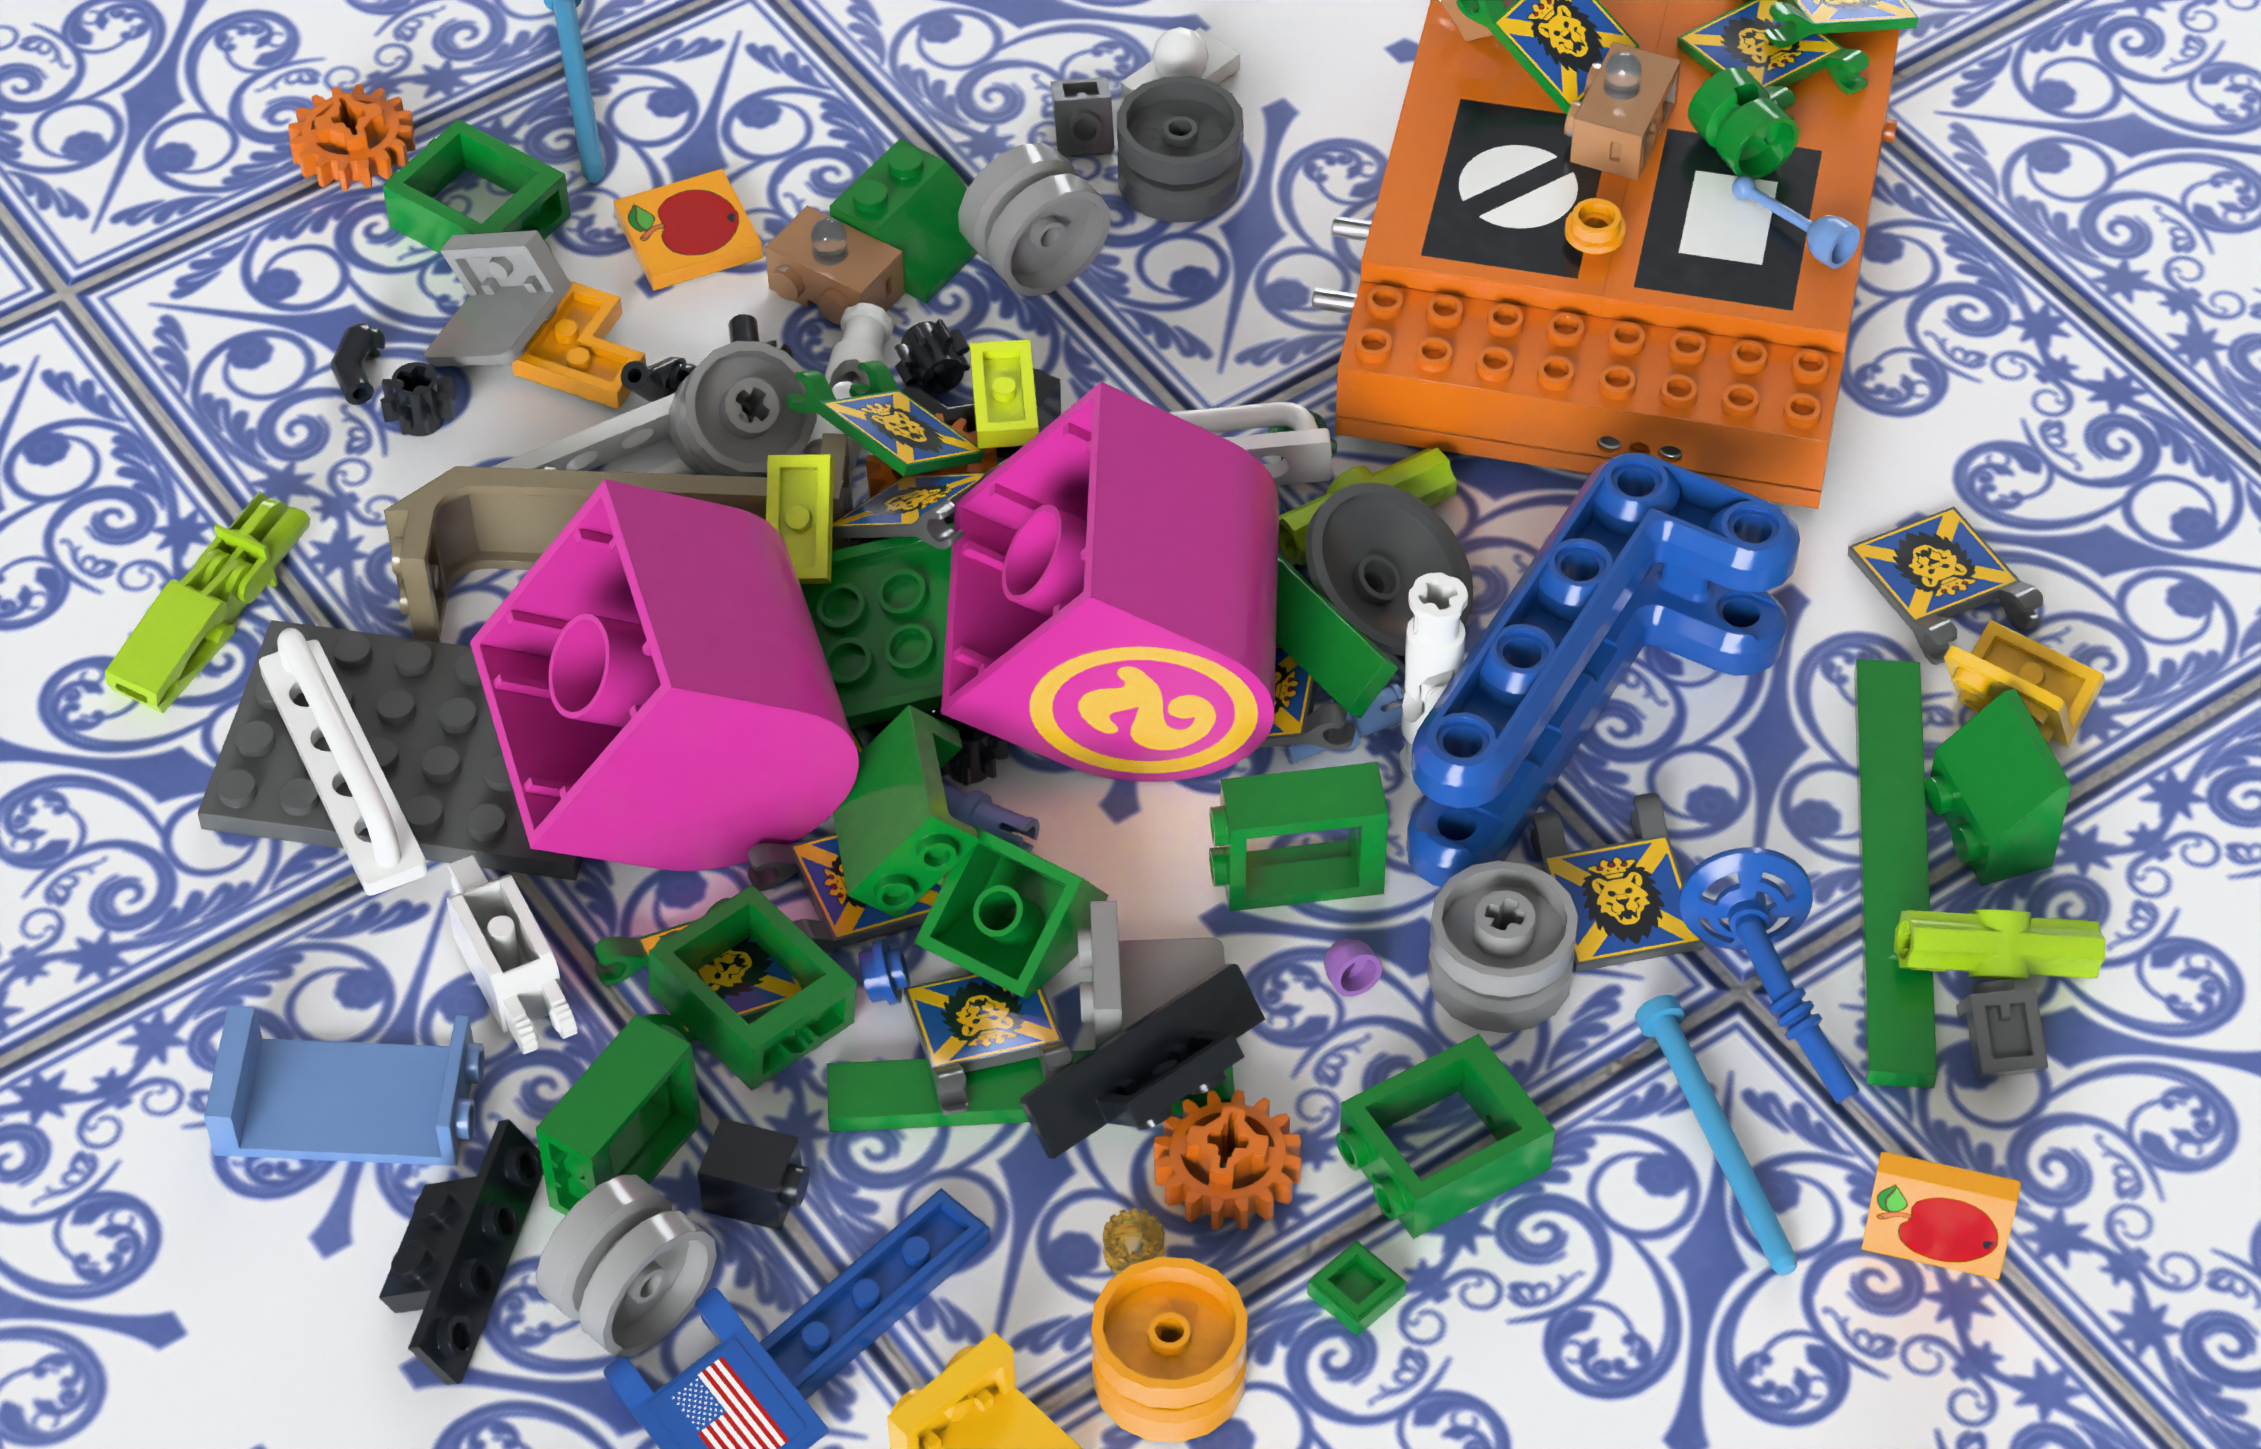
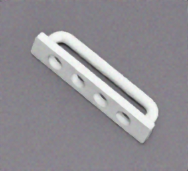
M675 393L492 467L523 469L555 467L556 470L588 471L670 438L669 408ZM741 410L739 417L743 421L748 422L747 415ZM680 457L642 472L696 475Z
M1271 402L1168 412L1210 432L1288 426L1294 431L1225 437V439L1242 447L1257 459L1270 455L1283 457L1284 459L1277 463L1263 464L1274 479L1276 486L1329 481L1333 477L1329 430L1326 428L1318 429L1314 416L1304 407L1292 402Z
M286 628L280 633L277 640L279 651L260 658L261 674L365 893L372 896L426 876L428 871L425 857L319 641H306L303 634L297 629ZM303 692L309 707L299 706L293 703V700L298 694ZM325 737L331 751H321L315 748L314 745L320 738ZM346 781L353 796H342L336 792V789L341 783ZM366 827L372 843L364 842L358 838V834Z

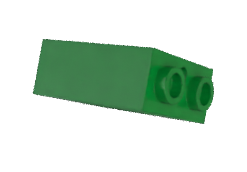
M459 119L439 136L434 137L427 144L426 148L402 169L395 171L383 185L390 228L442 254L440 250L452 235L538 230L541 237L545 240L571 216L566 175L563 172ZM465 169L514 194L482 224L433 199Z
M1378 762L1221 779L1220 806L1209 808L1211 836L1214 848H1209V863L1213 886H1225L1229 912L1384 894L1388 808ZM1348 828V840L1247 851V839Z
M753 885L732 898H723L717 901L704 916L680 931L667 933L656 943L654 948L649 950V993L751 1091L854 1023L857 981ZM748 937L757 943L804 987V989L751 1024H748L694 973Z
M636 1014L536 1127L550 1207L567 1215L572 1207L595 1187L619 1175H638L650 1185L702 1124L692 1044L688 1042L682 1033L669 1025L658 1026Z
M1477 1034L1341 1102L1340 1133L1336 1135V1142L1346 1164L1354 1171L1361 1169L1373 1185L1376 1201L1383 1213L1391 1220L1398 1218L1414 1239L1550 1169L1555 1129L1480 1034ZM1459 1091L1498 1142L1420 1180L1383 1132V1129Z

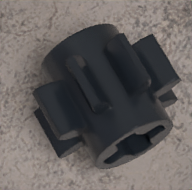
M940 319L936 323L925 321L915 324L905 332L901 344L895 346V350L901 359L895 368L906 386L916 383L925 387L933 394L946 393L955 388L961 382L964 371L970 369V365L964 357V354L970 350L959 328L949 332L943 320Z
M421 362L407 363L394 372L392 379H383L381 382L384 398L380 402L384 421L393 422L399 420L402 435L427 436L434 434L441 428L444 419L453 420L455 417L452 401L456 399L453 380L451 376L438 379L434 364L430 363L428 365Z
M940 714V721L959 730L962 749L940 769L941 777L949 775L953 780L963 783L964 786L981 782L987 777L992 779L997 777L996 759L1008 758V741Z

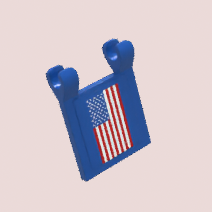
M712 1288L695 1301V1306L700 1312L703 1323L719 1340L720 1344L653 1393L631 1361L625 1356L617 1358L603 1370L612 1391L632 1413L659 1449H808L829 1433L825 1423L771 1358L717 1288Z

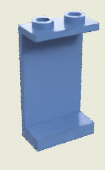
M228 1006L204 1114L214 1155L457 1166L461 1140H471L474 1132L475 1103L473 1099L469 1098L471 1083L481 1084L485 1065L483 1043H474L469 1016L455 1015L450 1046L263 1039L255 1007Z

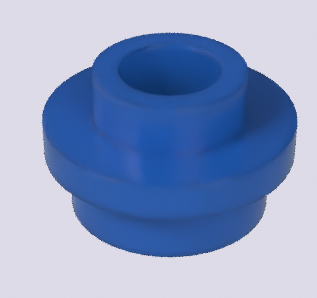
M885 939L873 941L872 949L861 951L858 954L860 972L867 995L872 1003L884 1000L889 1005L901 1003V989L911 985L905 956L900 948L891 950Z

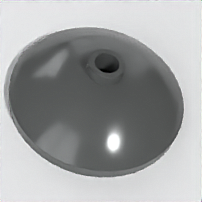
M1368 482L1349 485L1338 490L1316 510L1309 523L1305 541L1306 563L1312 584L1320 594L1330 601L1382 652L1405 656L1406 630L1409 621L1414 617V613L1409 606L1408 593L1414 586L1415 580L1428 573H1444L1450 577L1460 579L1466 586L1468 604L1460 616V620L1465 625L1473 601V581L1470 566L1457 537L1447 523L1430 506L1402 489L1386 484Z

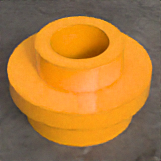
M1590 198L1579 202L1565 222L1567 241L1577 250L1589 254H1604L1617 249L1624 242L1626 235V223L1621 216L1619 208L1614 203L1601 198Z

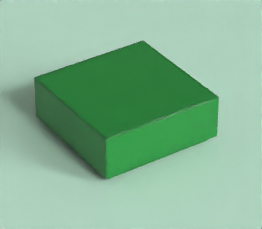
M1356 1240L1308 1280L1307 1294L1358 1336L1406 1295V1281Z

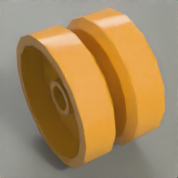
M1157 1257L1130 1265L1105 1285L1093 1308L1091 1328L1093 1352L1092 1380L1102 1410L1121 1429L1148 1441L1180 1443L1208 1435L1232 1417L1245 1394L1248 1314L1238 1290L1218 1270L1188 1258Z

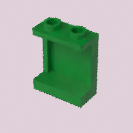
M910 705L858 754L859 769L855 783L844 802L833 813L847 895L895 918L901 917L979 843L976 828L950 815L940 769L962 749L959 730Z

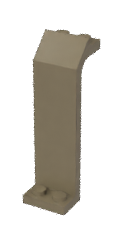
M823 433L820 454H830L834 459V522L853 509L848 436L846 434ZM455 466L384 510L392 552V570L396 574L400 593V612L402 615L410 616L414 639L439 642L449 591L460 577L479 569L530 570L604 479L738 508L766 520L767 477ZM850 538L832 539V551L850 547Z

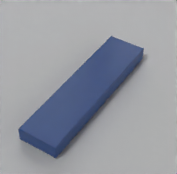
M940 1188L759 1343L804 1399L807 1400L990 1242V1227Z

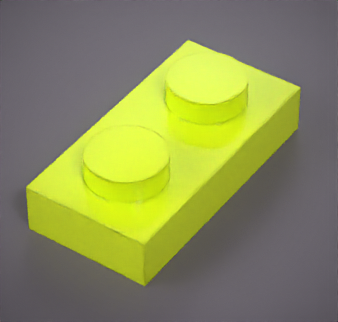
M1030 339L970 343L978 449L1024 446L1039 434Z
M830 454L768 455L766 521L777 529L783 537L800 584H831L834 459Z

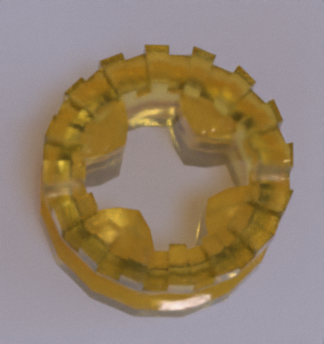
M1131 1208V1212L1126 1213L1125 1209L1120 1210L1118 1216L1112 1215L1110 1222H1106L1103 1231V1257L1111 1271L1118 1275L1132 1264L1164 1257L1165 1231H1163L1162 1222H1158V1218L1154 1214L1149 1216L1147 1210L1143 1209L1142 1213L1137 1212V1208ZM1139 1236L1140 1243L1143 1245L1140 1254L1136 1255V1251H1132L1131 1255H1129L1128 1249L1125 1246L1126 1237Z

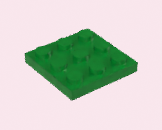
M954 523L947 524V526L953 530ZM890 537L832 551L831 584H800L850 729L895 719L908 705L922 712L941 708L952 545L946 549H938L918 537Z

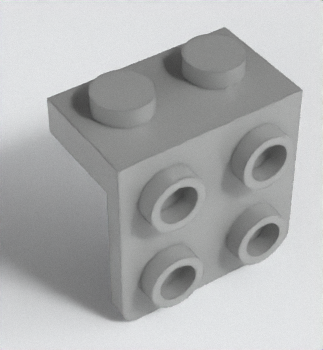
M538 230L451 236L440 251L469 294V297L427 348L424 356L429 364H434V367H464L467 365L495 364L504 366L516 361L524 354L528 341L542 323L549 320L555 314L557 304L572 286L553 256L549 244L541 237Z
M1090 901L1091 928L1078 929L1079 969L1092 968L1093 981L1080 982L1081 1023L1094 1022L1096 1049L1225 965L1222 942L1216 938L1119 941L1117 901Z

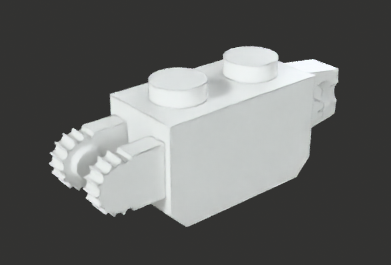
M473 855L448 864L449 871L453 876L451 879L452 887L456 894L446 898L454 939L502 1032L511 1031L524 1055L539 1049L538 1035L533 1021L548 1015L554 1029L560 1034L562 1039L577 1034L578 1029L574 1016L562 993L559 969L552 950L512 875L507 874L488 882Z

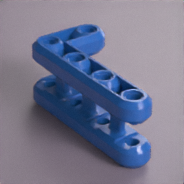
M1625 453L1602 462L1584 483L1417 730L1412 743L1411 768L1413 780L1424 796L1410 818L1407 826L1406 842L1408 862L1416 874L1434 886L1443 887L1449 878L1471 865L1498 860L1505 861L1644 646L1659 647L1720 673L1732 676L1753 675L1770 668L1781 657L1785 645L1788 622L1783 606L1774 596L1766 591L1782 585L1793 574L1800 545L1798 526L1789 514L1766 500L1651 455Z

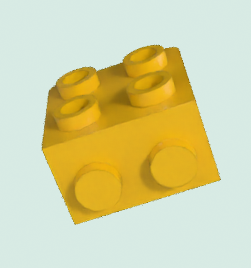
M1991 619L1971 653L1956 646H1950L1944 656L1956 692L1960 693L1958 700L1962 704L1979 713L2002 692L2016 689L2047 744L2052 738L2069 747L2105 683L2103 673Z
M996 1332L991 1333L975 1347L967 1346L958 1351L950 1359L943 1373L924 1388H915L904 1394L893 1407L891 1414L887 1416L890 1449H1082L1015 1387L1014 1349Z

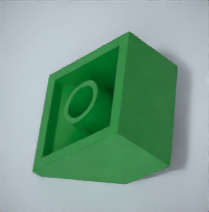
M899 139L829 206L830 217L903 252L905 293L925 303H928L977 254L959 231L958 211L967 188L946 161L902 139Z
M2016 689L2002 692L1935 749L1931 775L1925 781L1926 798L1933 813L1936 815L1942 814L1952 832V842L1957 857L1962 863L1970 864L1981 886L2053 866L2071 783Z
M973 825L977 829L979 843L950 870L913 943L1028 1000L1078 955V929L1091 928L1090 901H1106L1109 895L1082 877Z

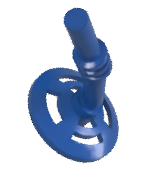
M1736 848L1707 858L1688 874L1680 889L1679 908L1685 925L1696 937L1711 945L1725 949L1746 950L1772 1001L1769 1011L1772 1015H1781L1777 1020L1780 1028L1786 1026L1789 1028L1785 1033L1788 1040L1796 1039L1836 1104L1845 1101L1860 1089L1819 1026L1822 1021L1821 1015L1819 1013L1811 1014L1814 1004L1811 1000L1805 1002L1802 1000L1806 995L1803 988L1795 989L1773 946L1774 943L1794 933L1804 923L1810 913L1813 893L1806 871L1789 856L1765 848ZM1763 872L1785 881L1794 893L1786 897L1783 890L1776 883L1762 877ZM1737 873L1739 883L1723 890L1716 900L1702 895L1718 879ZM1765 894L1770 896L1775 902L1767 905ZM1790 917L1781 927L1767 934L1766 931L1779 918ZM1700 918L1708 919L1711 926L1720 934L1710 930ZM1721 919H1728L1729 925L1725 924Z

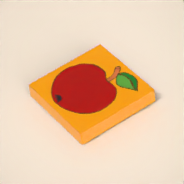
M723 169L613 201L615 216L653 291L763 258L762 242Z
M1881 1152L1862 1250L1999 1280L2021 1182L1922 1159Z

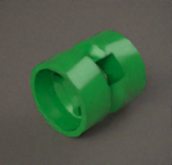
M1742 67L1728 68L1713 75L1695 92L1689 104L1688 119L1693 128L1710 146L1716 148L1720 158L1738 177L1748 176L1753 180H1757L1771 174L1790 157L1798 143L1799 128L1797 123L1778 102L1770 98L1768 91L1757 79Z

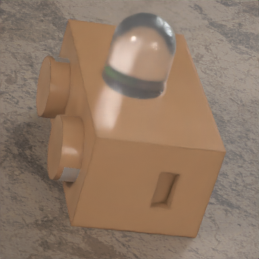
M1613 42L1602 64L1596 62L1592 64L1585 83V97L1583 101L1574 100L1569 109L1564 134L1572 137L1570 162L1638 181L1654 150L1657 135L1661 136L1676 106L1681 60Z
M808 205L765 246L769 289L775 291L782 298L795 301L807 308L812 303L817 304L823 316L835 324H840L842 314L847 307L855 306L858 303H870L883 308L887 312L905 293L903 252Z

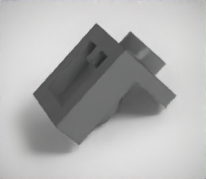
M1107 77L1050 81L1055 118L1056 145L1061 155L1070 156L1112 152L1114 150L1112 100Z
M1996 980L1974 985V994H1970L1958 1003L1956 1009L1958 1019L1967 1018L1976 1078L2042 1072L2047 1069L2048 1061L2036 988L2014 990L2013 980Z

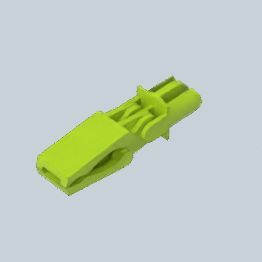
M258 492L228 529L215 524L213 528L216 537L198 558L195 566L180 581L172 579L167 583L105 670L106 684L113 691L164 713L234 635L235 626L233 623L246 605L253 602L267 584L275 587L278 585L274 569L310 526L311 518L307 513L298 508L289 507L280 500L268 498L266 494Z

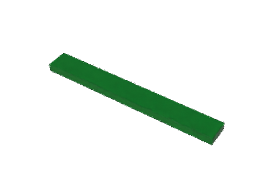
M1856 659L1854 689L1866 1084L1934 1088L1937 1077L1933 971L1899 968V960L1894 952L1895 928L1899 923L1901 911H1930L1920 662Z

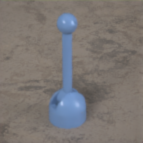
M1740 176L1733 182L1732 192L1736 198L1740 200L1751 199L1807 232L1809 252L1819 262L1831 269H1838L1844 266L1854 255L1860 241V229L1856 225L1834 215H1826L1813 222L1757 189L1752 178Z

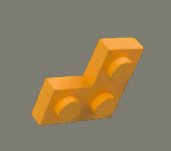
M570 281L572 286L557 304L555 314L549 320L542 323L526 344L527 348L524 354L512 362L513 374L619 410L632 392L622 384L621 371L627 363L632 361H640L646 365L645 353L604 340L622 315L621 298L619 296Z

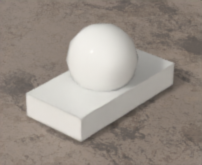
M1183 27L1168 30L1156 41L1152 54L1153 60L1121 82V97L1125 99L1128 94L1140 85L1162 77L1192 76L1219 84L1240 69V53L1200 27L1195 31Z

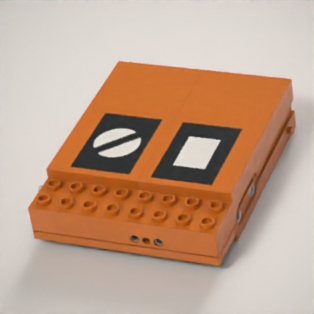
M1430 0L1372 221L1336 216L1331 226L1333 237L1366 241L1361 260V279L1358 292L1354 294L1316 288L1312 296V307L1314 309L1351 314L1337 369L1335 434L1420 448L1435 449L1438 447L1441 451L1588 474H1591L1602 462L1625 453H1643L1769 502L1819 509L1882 142L1894 143L1897 120L1887 119L1900 29L1825 34L1842 48L1858 49L1868 56L1869 66L1858 72L1863 78L1867 79L1868 86L1856 93L1846 94L1836 85L1826 67L1788 86L1787 88L1795 94L1796 101L1793 106L1786 109V112L1794 117L1799 128L1798 143L1793 153L1782 166L1771 174L1754 180L1757 189L1813 222L1823 216L1834 215L1846 219L1860 229V241L1854 255L1841 268L1831 269L1816 260L1809 252L1807 232L1751 199L1740 200L1734 196L1732 184L1738 176L1720 158L1716 148L1710 146L1693 128L1688 119L1689 104L1695 92L1713 74L1677 47V37L1751 0H1598L1640 46L1638 49L1681 60L1676 106L1661 136L1657 135L1654 150L1638 181L1570 162L1572 137L1564 134L1567 115L1495 36L1465 41L1440 0ZM1590 198H1601L1614 203L1619 208L1621 216L1626 223V235L1620 247L1604 254H1589L1577 250L1567 241L1565 222L1579 202Z

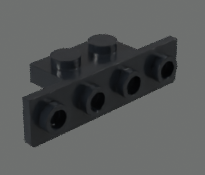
M1227 963L1023 1095L1020 1099V1104L1047 1157L1055 1159L1108 1123L1137 1127L1138 1130L1152 1128L1167 1120L1174 1113L1172 1105L1188 1094H1202L1220 1085L1227 1078L1225 1070L1245 1057L1236 1039L1264 1021L1265 1017L1240 967L1237 964Z
M509 1119L498 1121L477 1176L424 1185L421 1195L415 1203L413 1215L400 1247L392 1259L391 1269L379 1296V1299L395 1314L423 1310L408 1349L446 1385L460 1384L463 1381L543 1175L540 1150Z

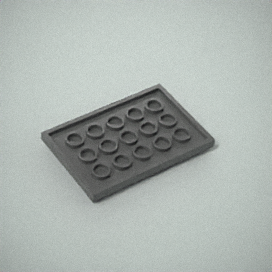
M271 620L197 814L201 829L344 849L260 670V658L279 651L277 640L280 633L286 628H294L303 634L306 641H319L425 860L453 863L473 855L480 868L577 880L584 857L530 848L471 646ZM303 692L298 694L293 700V703L299 706L309 707ZM325 737L320 738L314 745L315 748L321 751H331ZM346 781L341 783L336 789V792L342 796H353ZM366 827L358 834V838L364 842L372 843Z

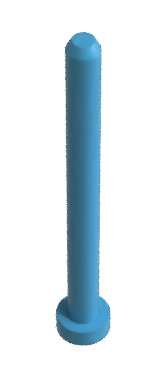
M544 0L546 7L554 11L582 174L588 182L598 183L605 175V167L576 9L582 0Z
M1661 995L1650 999L1635 1014V1020L1642 1034L1647 1037H1656L1772 1270L1783 1276L1794 1272L1797 1268V1256L1680 1027L1685 1013L1678 999L1673 995Z

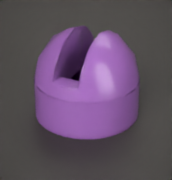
M1349 938L1335 941L1326 951L1323 963L1326 975L1338 993L1348 997L1363 994L1371 989L1379 980L1383 968L1381 960L1368 944L1359 939L1351 940Z

